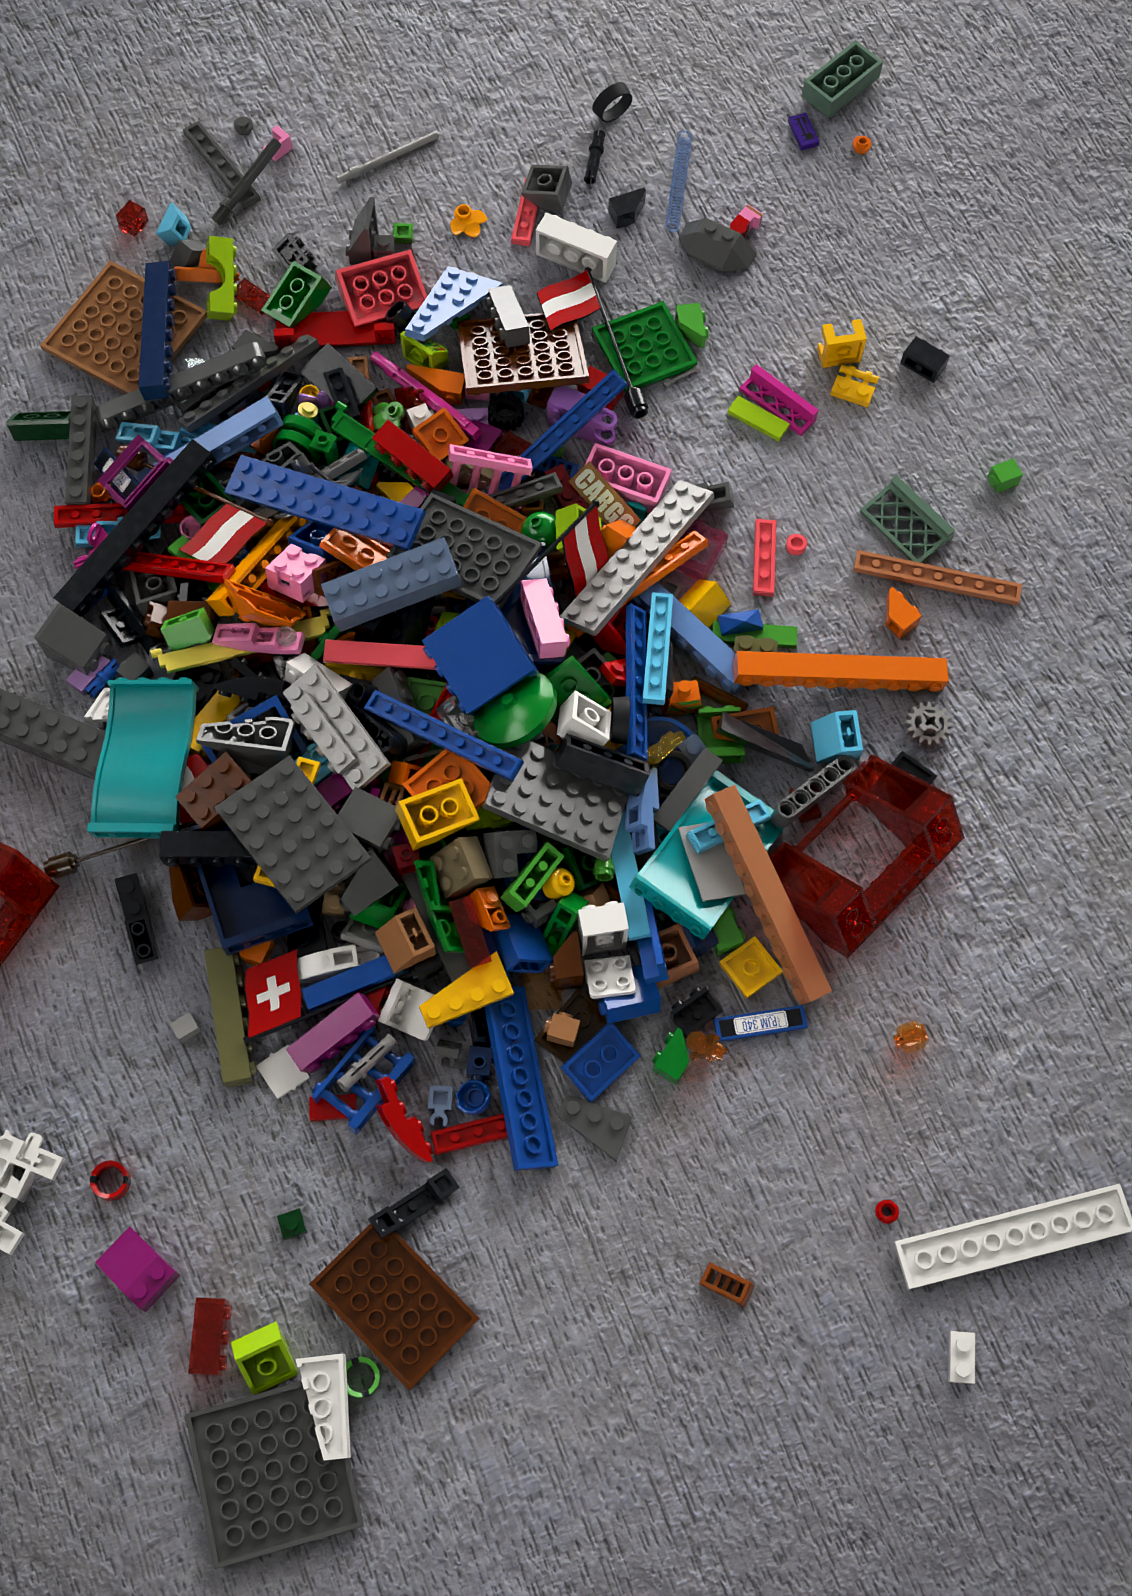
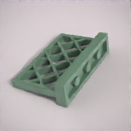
M897 475L891 479L887 487L860 509V512L910 561L923 563L944 543H948L954 537L955 530ZM891 491L896 496V502H884V496ZM872 506L881 507V516L871 515L868 510ZM883 507H896V515L883 516ZM898 507H907L910 510V516H898ZM883 520H895V529H886L883 526ZM898 520L910 521V530L898 529ZM913 521H922L925 524V530H912ZM897 534H910V542L900 543L897 540ZM912 534H924V544L912 543ZM927 534L937 535L941 540L936 544H927ZM912 548H924V555L917 559L912 554Z

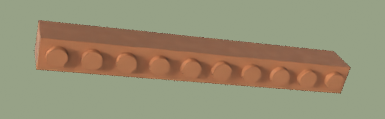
M732 785L705 798L706 810L711 814L715 822L716 831L723 839L725 850L730 855L735 865V871L744 884L745 893L753 903L754 912L760 918L764 927V933L773 946L774 955L779 959L783 967V974L790 982L795 999L802 1005L832 992L736 785Z

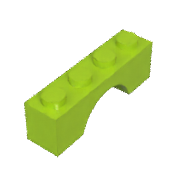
M209 236L206 242V263L216 268L222 279V286L208 295L207 319L231 321L233 315L237 313V302H234V296L237 293V284L234 283L237 266L233 265V258H236V246H233V238Z

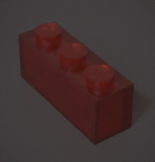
M196 1297L188 1374L222 1376V1371L226 1370L227 1355H224V1347L229 1344L230 1331L226 1330L227 1320H231L232 1305H229L227 1299Z

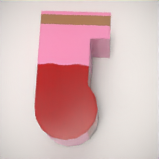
M747 204L731 222L730 229L741 233L745 238L746 233L752 227L755 229L760 227L763 213Z

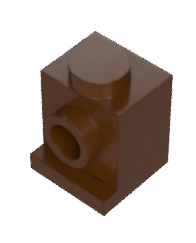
M149 602L143 624L147 626L145 635L159 639L163 638L160 629L166 621L168 606Z

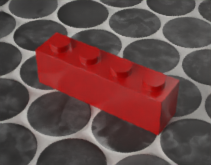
M387 420L372 437L375 444L374 448L381 455L387 454L390 457L389 460L396 467L402 466L406 470L405 473L411 479L415 480L417 478L422 482L421 486L429 493L432 489L441 491L454 477L448 466L390 420Z

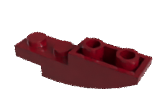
M563 464L544 472V476L556 472L563 487V492L552 495L559 509L575 503L585 509L588 508L583 497H580L575 488L568 482L571 478Z

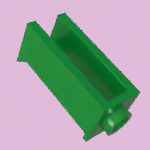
M317 430L309 445L315 467L323 466L325 461L327 466H329L337 458L339 459L336 443L337 436Z

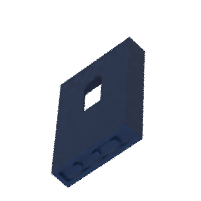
M224 823V824H223L218 830H216V831H231V830H230V828L227 826V824ZM198 824L185 828V831H204ZM202 865L197 867L222 948L227 956L314 925L308 906L296 914L275 887L260 883L241 887L234 865H224L223 867Z

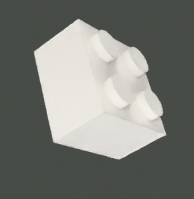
M575 690L560 706L557 735L564 739L566 733L604 746L610 737L611 711Z

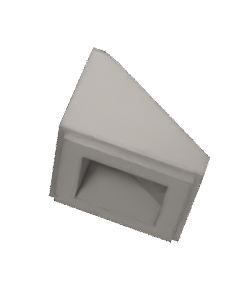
M190 1012L170 1024L181 1044L201 1032Z

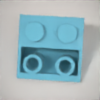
M857 710L834 712L810 723L816 764L833 762L842 755L849 756L853 760L860 759L863 746Z

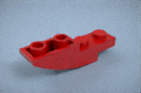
M389 1076L375 1080L383 1099V1103L375 1107L388 1131L412 1156L422 1162L433 1161L431 1157L433 1154L432 1147L428 1141L425 1142L422 1134L424 1132L423 1125L415 1116L405 1117L407 1111L404 1103L398 1100L396 1095L398 1088L393 1079L390 1080Z

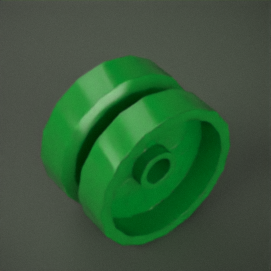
M293 414L285 416L283 419L284 425L279 427L280 431L277 432L272 442L274 449L291 442L298 450L304 453L310 463L313 462L309 445L317 430H323L314 421L306 417Z

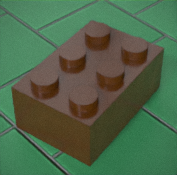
M225 752L178 793L175 798L202 830L216 831L225 822L214 807L249 784L253 779L235 758Z

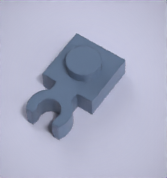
M430 1086L428 1110L434 1111L430 1117L431 1127L435 1126L437 1118L443 1119V1127H447L448 1119L445 1111L452 1112L453 1087Z

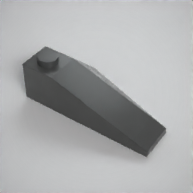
M147 542L145 547L139 551L155 554ZM129 570L136 605L143 618L150 601L168 606V601H174L177 598L178 589L174 577Z
M265 717V721L252 722V719H245L244 723L232 724L229 721L201 724L196 743L223 753L227 752L232 756L263 767L272 768L289 755L291 756L295 720Z

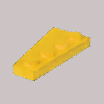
M497 951L419 1006L427 1029L514 995Z

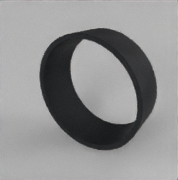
M623 82L612 84L595 99L592 111L603 122H611L619 118L631 105L632 95L626 84ZM622 96V98L618 101L617 104H615L612 108L605 111L607 106L613 100Z
M629 696L612 698L610 708L611 724L609 738L612 743L626 745L630 719Z

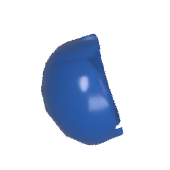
M469 1080L463 1083L456 1093V1106L467 1115H479L485 1112L491 1102L488 1086L480 1080Z

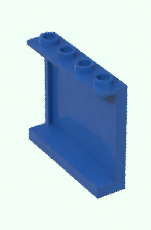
M488 595L422 640L426 646L423 648L429 659L433 658L437 664L434 666L437 673L441 677L444 676L447 680V689L453 696L456 695L460 702L457 704L464 714L467 713L473 717L476 715V710L528 675L533 677L539 673L500 609Z

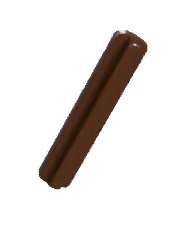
M693 676L691 681H698L700 693L725 706L733 705L740 707L741 712L747 710V702L697 676Z

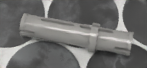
M387 1034L361 1060L351 1065V1069L337 1080L338 1085L347 1092L360 1078L364 1079L367 1076L366 1073L397 1046V1041L390 1034Z

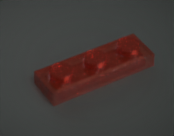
M471 896L448 902L469 968L492 962Z

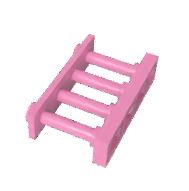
M449 445L448 457L449 461L453 462L451 471L454 476L449 481L455 486L457 485L461 465L469 464L474 466L468 490L461 489L467 494L472 488L477 489L481 470L484 467L494 470L489 492L486 495L497 492L500 478L504 471L514 473L511 487L519 485L522 476H531L533 469L531 459ZM518 507L513 510L521 513L522 507Z

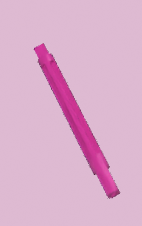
M377 351L372 353L370 359L374 365L420 401L426 403L432 410L438 412L445 407L462 431L475 441L482 434L481 430L471 420L395 363L390 362Z

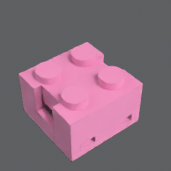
M290 544L265 568L268 587L303 603L314 592L312 569L325 565L326 559L316 554L303 553L302 548ZM326 571L320 573L321 583L325 581L328 575Z

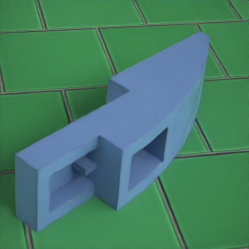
M657 768L649 769L650 776L638 796L631 793L628 796L625 831L632 833L633 854L642 855L655 849L653 812L659 810Z

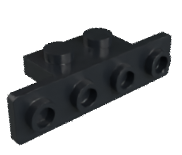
M111 583L107 598L114 608L100 612L99 618L121 648L140 643L149 655V650L158 644L157 638L145 635L147 626L143 625L144 620H141L134 606L125 598L123 591L115 583Z

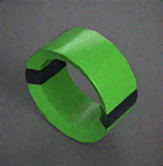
M356 1357L346 1363L347 1376L350 1369L359 1363L369 1364L375 1372L374 1384L365 1392L353 1391L347 1381V1393L352 1397L360 1399L374 1394L381 1382V1373L377 1364L366 1357Z

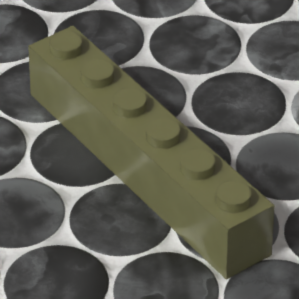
M222 947L204 950L223 1083L227 1088L253 1083V1075H257L255 1061H251L250 1053L254 1052L253 1043L250 1042L251 1045L246 1046L243 1040L247 1036L249 1018L244 1017L243 1009L247 1008L245 995H241L240 987H244L242 974H238L237 966L241 965L239 953L227 956Z

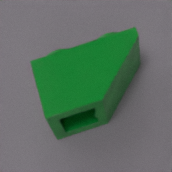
M677 1028L675 1033L670 1031L664 1041L666 1047L663 1052L658 1050L652 1060L654 1063L652 1071L675 1085L689 1065L687 1048L682 1029Z

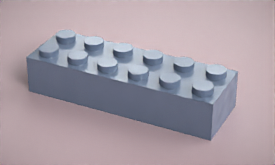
M444 537L321 584L333 622L340 632L463 585Z

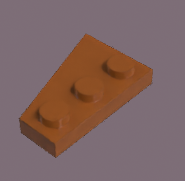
M774 706L729 714L739 721L743 720L779 735ZM721 715L710 717L713 739L733 742V739L715 733Z

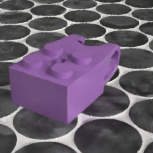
M566 386L555 387L547 402V424L550 426L554 425L586 394ZM604 407L573 437H579L604 446L613 444L616 440V431L614 430L617 424L616 414ZM606 416L611 417L613 422L606 424L602 418ZM608 432L612 437L605 440L601 437V434Z

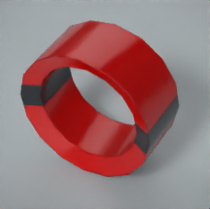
M112 1160L98 1164L90 1176V1187L93 1192L107 1201H114L123 1197L128 1192L131 1184L128 1170L119 1162ZM110 1168L120 1169L123 1174L122 1186L114 1193H102L98 1186L100 1175Z

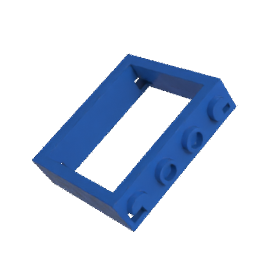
M277 695L229 722L232 724L244 723L245 719H254L273 707H276L281 718H290ZM294 728L293 738L302 754H304L307 748L296 728ZM202 745L211 763L215 762L217 757L212 748Z

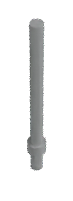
M434 131L363 165L353 166L347 172L336 176L338 184L351 178L354 180L364 172L438 139L439 135L437 131Z

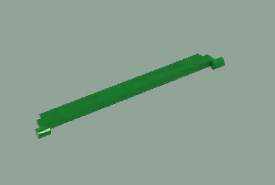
M340 401L336 403L335 408L338 411L332 417L334 424L331 430L430 494L421 486L422 482L417 478L415 480L411 479L405 473L406 470L402 466L396 467L389 460L390 457L387 454L381 455L374 448L375 444L372 437L375 433L345 414L348 406ZM448 482L440 492L454 497L456 504L463 507L472 489L467 494Z

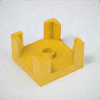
M861 319L852 320L855 334L835 336L832 324L822 325L821 333L824 345L821 343L817 345L822 368L861 362L867 341Z

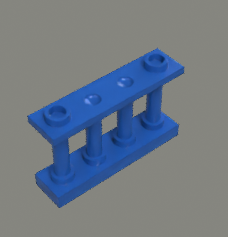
M374 1026L367 1031L363 1030L359 1033L358 1041L323 1083L321 1081L318 1082L312 1090L313 1102L317 1104L323 1098L348 1117L349 1130L355 1135L361 1131L377 1111L375 1106L383 1103L379 1089L377 1088L374 1093L372 1091L368 1092L358 1083H355L350 1088L351 1091L363 1099L364 1105L359 1111L357 1109L354 1111L329 1090L345 1074V1070L352 1062L357 1063L362 1059L359 1054L366 1045L374 1048L379 1043L374 1038L376 1034ZM390 1051L384 1056L394 1067L389 1075L381 1073L374 1066L367 1074L375 1080L389 1076L390 1080L393 1079L396 1085H398L415 1065V1057L408 1052L402 1057Z

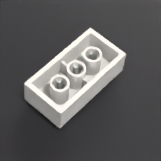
M545 213L536 229V255L580 273L584 272L586 267H590L593 278L605 283L607 282L616 266L617 241L611 237L596 233L591 229L581 227L574 222Z

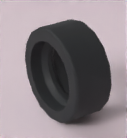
M668 750L659 754L653 760L650 769L657 768L658 788L665 792H672L678 783L667 784L660 778L659 767L661 763L667 759H676L682 763L684 774L692 764L684 753Z

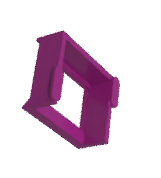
M138 434L97 481L109 492L110 497L116 503H120L126 510L130 511L172 463L173 459L171 457L165 458ZM144 446L159 462L125 500L109 484Z

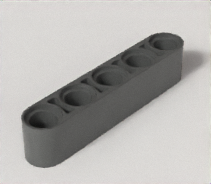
M846 755L838 757L785 797L771 814L772 823L779 828L787 827L843 784L855 769L853 759Z

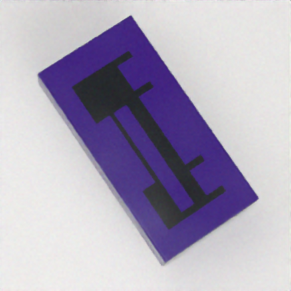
M806 113L788 117L789 126L801 150L819 146V139Z

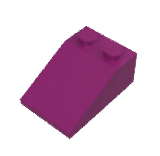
M130 1226L95 1262L116 1286L144 1312H147L181 1276Z

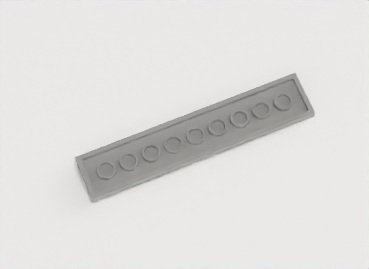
M679 480L632 533L633 536L626 541L624 547L616 551L560 615V618L564 620V624L596 636L714 499V492Z

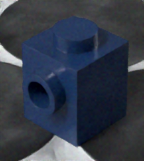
M470 1046L466 1070L467 1078L480 1080L483 1083L485 1080L490 1081L493 1061L492 1048Z

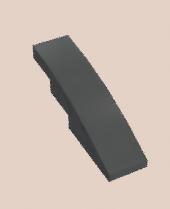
M704 748L653 816L654 823L669 833L723 760Z

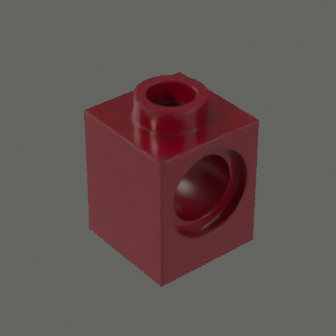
M410 842L392 847V856L398 876L416 872L414 861L420 859L417 850L413 851Z

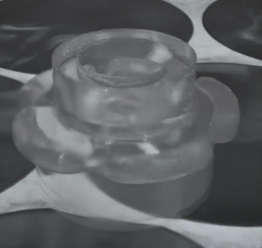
M289 626L281 627L276 633L277 643L284 647L291 646L297 639V633Z

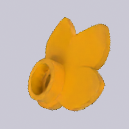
M461 204L454 211L455 218L450 222V227L455 236L464 232L469 237H478L480 234V224L486 222L487 217L482 211L472 210L470 206Z

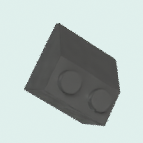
M531 164L521 192L522 196L544 211L563 212L572 186L568 166Z

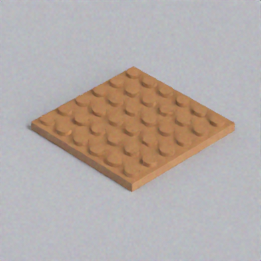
M109 261L41 343V349L123 394L139 389L145 278ZM177 295L173 296L175 302V311H173L175 326H172L174 342H171L173 357L170 358L171 362L207 318L206 310Z

